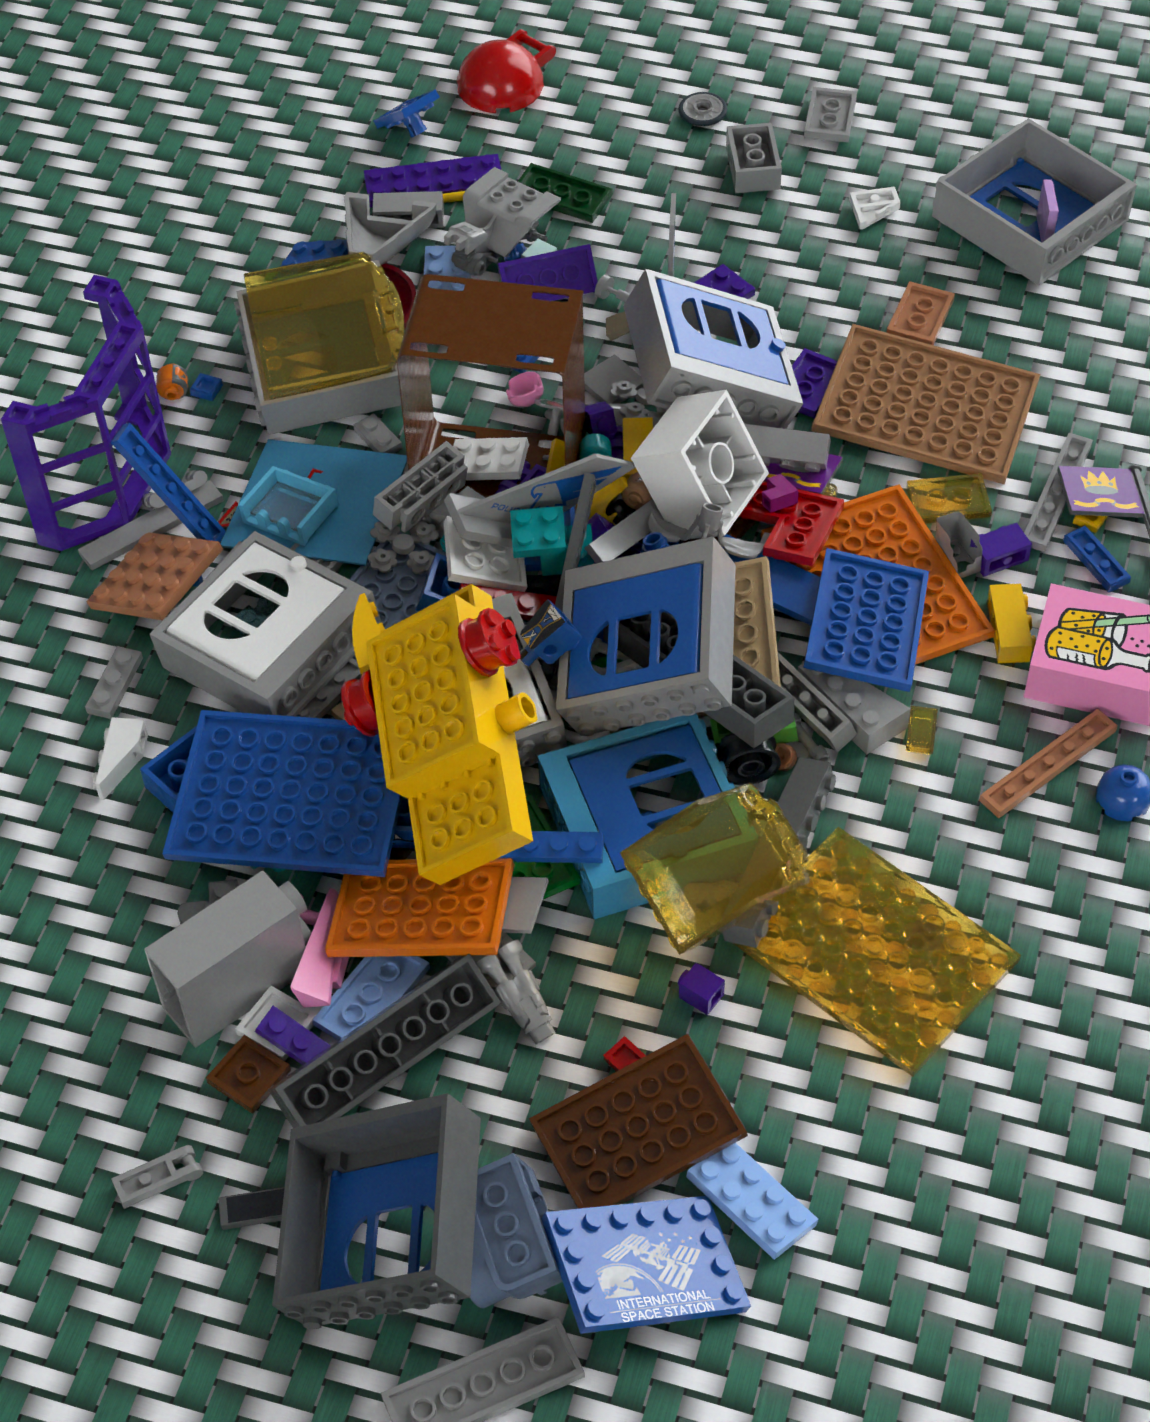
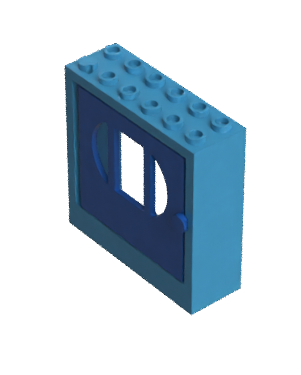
M696 713L691 716L673 717L666 721H653L538 755L539 787L557 831L603 832L604 834L603 863H572L581 878L579 885L593 919L682 893L685 886L689 883H715L744 874L755 851V843H758L757 833L753 826L749 827L746 809L743 804H738L736 788L726 778L727 770L723 761H718L715 743L713 740L708 739L706 724L703 719L698 718ZM662 755L676 756L685 761L632 778H626L629 770L635 763ZM692 771L704 798L641 816L631 794V788ZM705 808L708 809L704 819L697 826L685 832L663 833L648 827V825Z

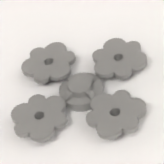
M619 381L611 385L610 394L612 396L620 397L623 400L628 399V397H636V400L639 402L626 403L625 407L620 408L621 415L625 416V418H644L648 415L649 411L645 409L644 405L651 404L647 402L644 387L636 391V386L627 381ZM656 406L657 413L659 414H665V412L668 410Z
M419 521L415 527L410 529V536L408 534H399L400 528L398 526L390 530L382 522L374 524L375 528L370 531L371 536L378 539L380 543L392 542L393 550L386 551L380 548L376 552L370 553L368 561L371 563L372 569H379L383 573L389 572L391 567L397 565L396 553L402 555L409 554L407 566L412 568L415 574H422L424 571L428 572L435 556L429 555V552L426 550L421 552L413 550L415 543L421 542L423 545H428L430 541L438 539L439 535L435 531V525H428L424 521Z

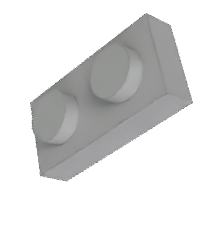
M374 413L353 424L354 431L374 452L394 454L402 449V442Z

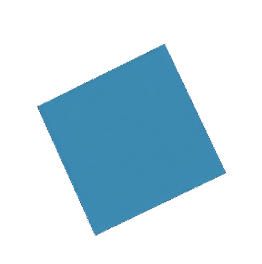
M268 439L240 502L272 466L288 470L302 477H308L313 468L323 471L321 474L314 472L310 479L334 488L339 508H335L308 539L306 546L299 545L294 551L310 559L366 566L368 555L371 553L376 538L371 536L370 531L375 528L374 524L376 522H381L373 515L374 498L402 476L407 464V455ZM277 491L262 509L268 512L271 520L278 522L281 517H285L289 520L290 526L297 529L299 523L315 505ZM237 506L221 541L222 547L233 549L239 541L243 542V540L256 531L289 549L295 544V542L243 523L239 506Z

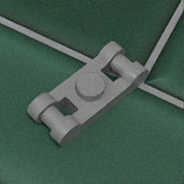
M191 470L187 472L182 482L190 491H193L206 483L207 474L201 470ZM147 493L142 498L143 505L147 508H160L166 505L156 493Z

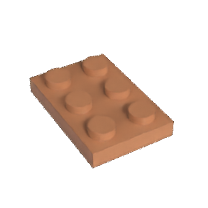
M909 281L889 323L887 333L934 345L953 304L955 293Z

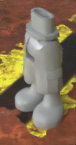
M519 939L498 949V955L506 963L513 975L512 980L507 978L496 955H487L476 962V965L482 974L489 975L495 981L497 987H495L494 992L501 1001V1005L508 1009L517 1024L523 1030L525 1029V1035L530 1034L534 1043L538 1044L556 1032L549 1022L552 1018L548 1014V1009L539 992L540 987L531 970H524L519 954L523 948Z

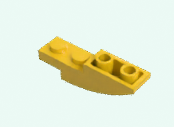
M365 593L359 595L352 626L353 647L361 676L364 672L370 670L366 641L383 633L385 630L382 622L377 624L375 618L379 617L375 603L374 601L369 603Z

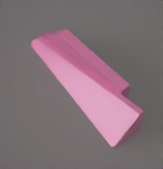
M333 888L328 890L290 986L292 992L304 1008L330 1006L332 989L341 988L349 957H328L325 951L339 895Z

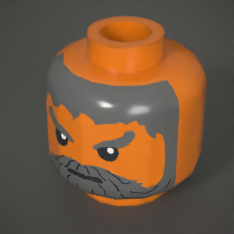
M167 364L161 367L156 375L158 394L168 400L183 398L188 390L187 371L177 364Z

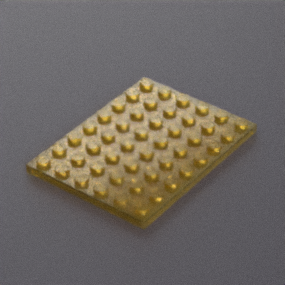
M837 827L797 867L795 873H791L788 879L787 891L785 894H781L777 913L771 916L768 922L767 934L761 938L757 948L733 943L912 1077L1012 970L1021 957V954L840 827Z

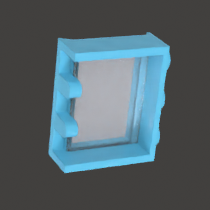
M275 466L270 468L238 504L243 523L306 546L308 539L335 508H339L336 490L331 486L315 482L307 477L296 475Z

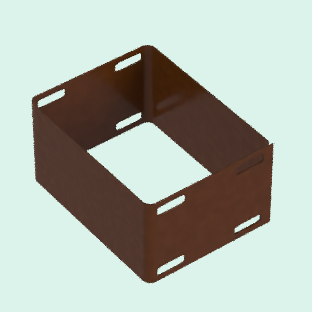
M425 274L420 278L397 357L408 470L447 441L453 446L455 439H464L442 436L443 429L476 433L475 439L527 437L529 447L525 461H528L531 465L529 470H532L536 464L547 468L548 460H543V456L549 455L550 448L539 447L540 440L553 441L557 438L564 441L565 466L580 460L579 445L586 434L583 290ZM429 281H442L464 284L465 287L463 291L430 288L428 284ZM533 293L564 295L569 298L568 302L533 299L532 295ZM427 344L444 345L448 349L446 353L428 352ZM517 355L551 358L554 361L552 365L519 362L516 361ZM428 358L560 374L563 387L564 436L437 421L433 413ZM466 480L465 486L456 493H460L469 486L487 498L496 493L499 489L498 485L503 480Z

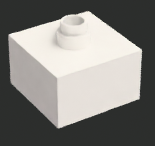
M727 390L677 397L631 457L664 521L688 530L695 521L697 514L701 513L703 504L713 503L723 508L720 520L723 521L722 536L726 535L769 474ZM698 525L692 532L690 539L702 537L703 533L699 531ZM714 531L713 535H707V537L718 536L717 531Z

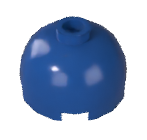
M1122 764L1114 766L1103 774L1097 784L1096 802H1099L1100 806L1105 809L1104 813L1107 816L1116 820L1131 821L1133 817L1140 816L1141 814L1145 815L1150 807V779L1140 768L1133 765Z

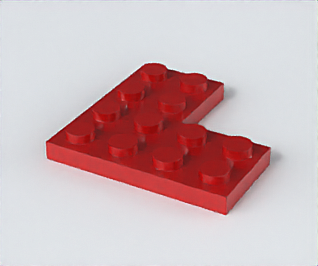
M762 482L738 517L775 525L763 546L764 556L813 567L844 508V499L798 489V503L770 513L762 505V492L767 490V482Z

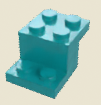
M563 506L511 510L513 557L540 556L542 576L562 574L573 525L565 526ZM587 524L578 568L594 564V560L585 550V547L592 543L591 524Z

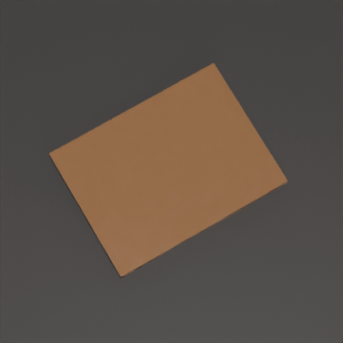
M852 324L811 431L829 434L831 437L1005 485L1041 374Z

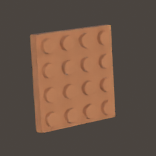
M148 532L139 539L134 548L124 556V559L109 573V576L94 590L86 602L94 610L163 621L221 553L223 548L218 541Z

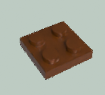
M244 1034L207 1075L206 1080L209 1085L253 1114L270 1095L268 1089L284 1079L291 1071L288 1063Z

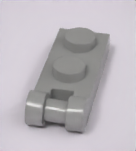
M183 1146L111 1178L123 1208L132 1206L187 1180L193 1181L203 1175L201 1165L195 1162L196 1154L192 1146ZM179 1163L184 1165V1167L178 1170L174 1167V1165Z

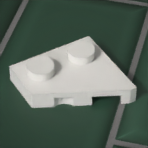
M895 187L850 193L849 200L860 230L900 209V200Z

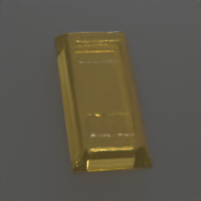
M911 706L906 742L907 752L933 754L938 709Z

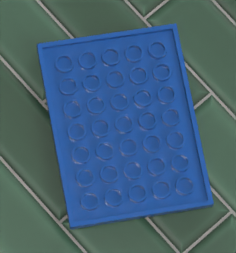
M201 710L162 854L167 860L385 877L403 796L386 788L379 734L373 737L366 736L357 730L354 725H349L346 720Z

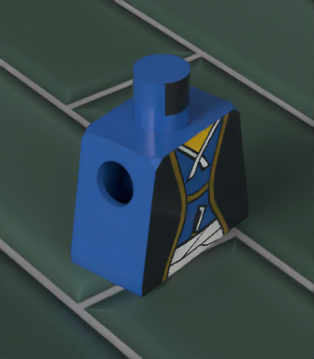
M548 599L520 633L528 644L520 652V660L528 667L538 657L547 664H552L583 638L567 616Z

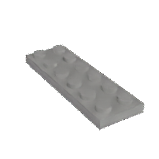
M558 1316L381 1392V1397L392 1422H483L585 1377V1372Z

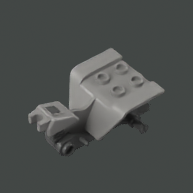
M496 167L492 168L465 191L463 195L465 222L450 226L444 236V244L447 246L456 242V251L451 259L455 267L474 276H481L489 265L493 262L498 263V258L501 255L507 257L520 240L527 239V241L533 242L540 239L547 242L548 237L537 232L536 228L539 226L538 219L558 204L561 198L547 191L543 194L509 178V173Z

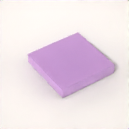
M1043 180L1036 215L1041 242H1044L1054 234L1059 212L1052 180Z

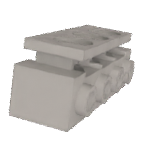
M444 442L375 496L373 515L390 530L402 522L401 531L406 533L440 506L449 493L455 494L465 486L468 467L464 464L465 456L449 442Z

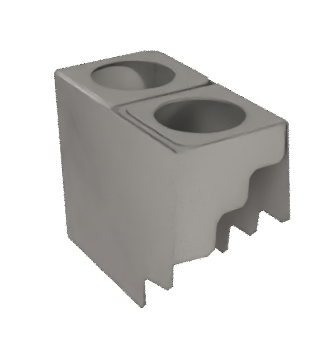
M953 512L938 517L935 539L957 573L958 562L966 561L970 563L967 565L966 571L958 573L959 576L964 578L981 571L982 546L979 542L980 537L961 512ZM971 539L973 540L977 548L970 547ZM950 544L960 548L958 556L953 557V549Z

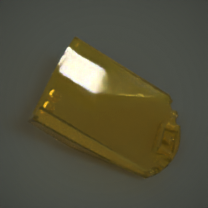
M365 252L244 274L252 321L270 400L334 387L393 371L404 336L402 304L393 282L385 275L384 269L371 261V257Z

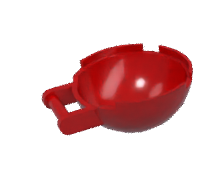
M523 29L518 30L506 40H491L481 43L464 58L459 68L457 92L466 104L479 111L496 113V109L510 108V112L523 109L540 96L544 87L541 67L555 56L556 47L552 45L547 46L528 36V33ZM524 43L536 49L539 53L533 56L522 44Z

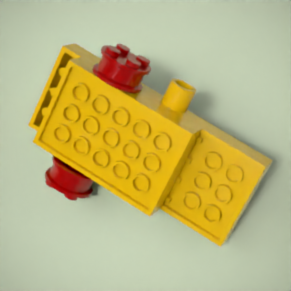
M473 584L439 600L366 641L370 670L364 672L359 680L351 679L341 687V699L345 710L344 717L346 722L351 726L354 725L357 730L366 736L373 737L379 734L386 788L408 799L419 876L439 885L533 842L515 732L538 720L534 702L526 693L521 692L509 698L503 666L510 667L520 659V652L515 637L516 628L512 621L509 619L505 620L500 613L493 609L492 597Z

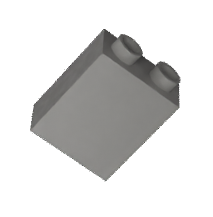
M262 870L144 949L162 1008L195 1048L249 1012L270 986L281 990L292 982L311 932L299 916L307 911L305 901L290 882L287 881L277 887Z

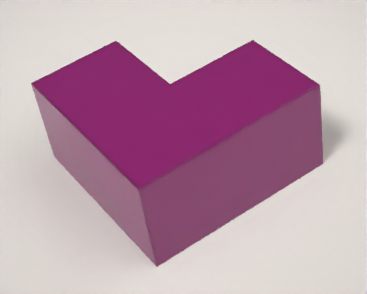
M782 474L767 478V490L762 492V505L770 513L798 503V489Z

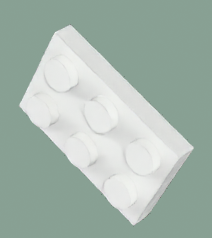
M527 437L455 439L453 447L465 456L464 464L468 467L466 480H507L521 478L529 443Z

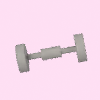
M606 274L603 275L596 285L595 295L601 299H606L610 293L616 295V298L626 302L630 294L621 289H613L614 278Z

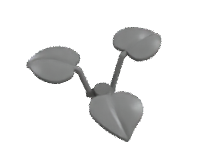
M713 503L703 504L701 513L697 514L695 521L688 530L661 520L653 513L650 514L647 526L649 532H660L669 542L690 539L697 525L699 526V531L703 533L701 539L707 538V535H713L714 531H717L718 543L724 547V550L741 558H756L763 551L765 544L723 537V521H720L723 508Z

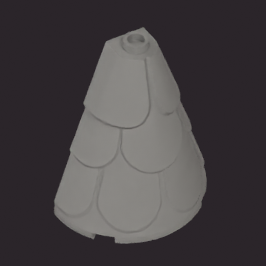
M346 192L344 196L345 222L347 227L346 242L350 265L379 260L381 266L390 261L397 253L427 230L436 214L437 203L414 200L412 203L411 221L370 215L368 194Z

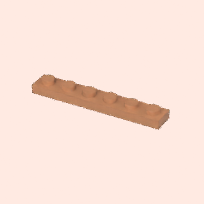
M1096 709L980 795L979 801L997 818L1002 817L1115 733L1118 725L1099 709Z

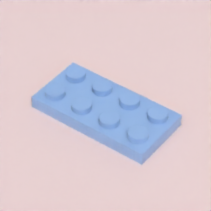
M419 956L364 957L343 982L341 988L333 994L330 1006H323L313 1018V1025L339 1041L414 989L430 969L429 962Z
M736 1143L696 1163L687 1172L686 1177L774 1260L817 1225L818 1218Z

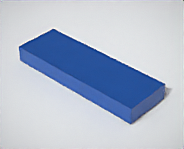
M1086 526L1064 535L1063 542L1108 593L1130 583L1131 576Z

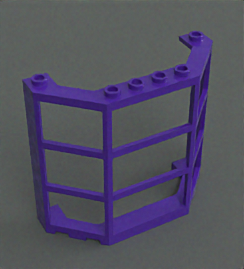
M93 275L84 289L83 295L85 300L98 302L107 340L74 393L63 397V402L48 406L47 403L33 406L12 401L1 418L38 545L59 551L104 536L133 521L143 504V496L150 492L151 487L135 469L124 487H122L132 466L126 461L121 471H118L111 441L123 424L131 423L137 425L142 437L165 463H167L171 456L143 326L135 316L134 310L122 292L118 280ZM136 355L146 372L145 377H143L138 367ZM117 383L122 404L114 416L117 423L109 434L102 406ZM145 394L155 411L154 415H152L147 406ZM95 412L102 443L41 464L32 434ZM105 452L112 478L111 482L52 503L44 473ZM115 490L117 498L106 517L74 529L59 526L55 514L56 511Z

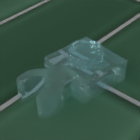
M261 597L257 601L255 608L248 605L235 617L258 628L277 609V604L273 603L271 606L265 607L268 601L265 597ZM233 627L235 630H237L238 632H240V633L243 634L244 636H248V634H246V633L242 632L241 630H239V629Z

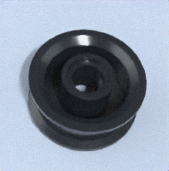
M732 734L723 737L717 747V758L719 761L724 762L727 770L726 778L729 783L743 786L763 782L772 777L781 766L780 756L775 752L776 740L774 736L753 748L738 736Z

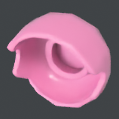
M524 372L516 375L509 380V390H506L511 404L518 407H529L535 404V399H540L544 392L542 380L536 372Z

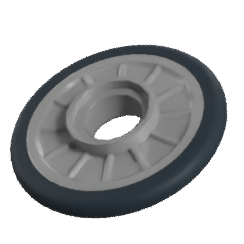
M696 92L686 96L680 102L679 114L686 122L692 125L710 126L720 122L726 116L727 105L716 94ZM703 107L708 108V110H698V108Z

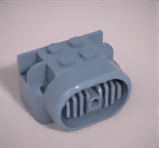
M514 1153L478 1169L470 1299L479 1308H486L509 1297L524 1299L536 1293L543 1295L547 1293V1288L563 1282L541 1221L544 1213L549 1212L536 1175L534 1170Z

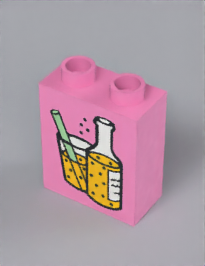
M1051 583L1029 668L1024 698L1090 713L1099 709L1107 717L1150 726V605Z

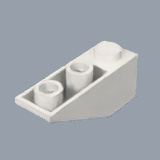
M112 717L109 728L105 729L104 750H100L98 756L99 770L93 775V788L97 789L100 800H104L143 758L148 738L144 719Z

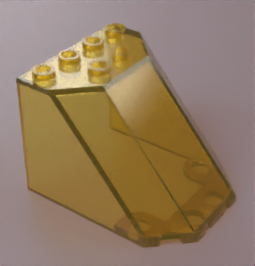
M751 783L696 800L620 852L626 869L632 873L639 885L640 893L649 902L653 909L654 917L663 926L671 946L677 950L679 955L696 948L810 883L809 873L804 868V864L808 862L807 851L784 816L779 804L771 798L768 800L762 798L759 789Z

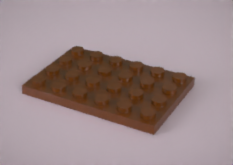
M689 1034L676 1039L529 1118L533 1129L577 1209L624 1204L748 1136L745 1127Z

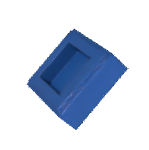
M200 373L190 388L191 396L213 401L223 386V381L221 378Z

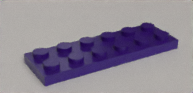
M487 154L364 170L366 190L369 195V207H373V193L442 191L444 194L466 191L467 188L492 168L496 167L501 170L498 154Z

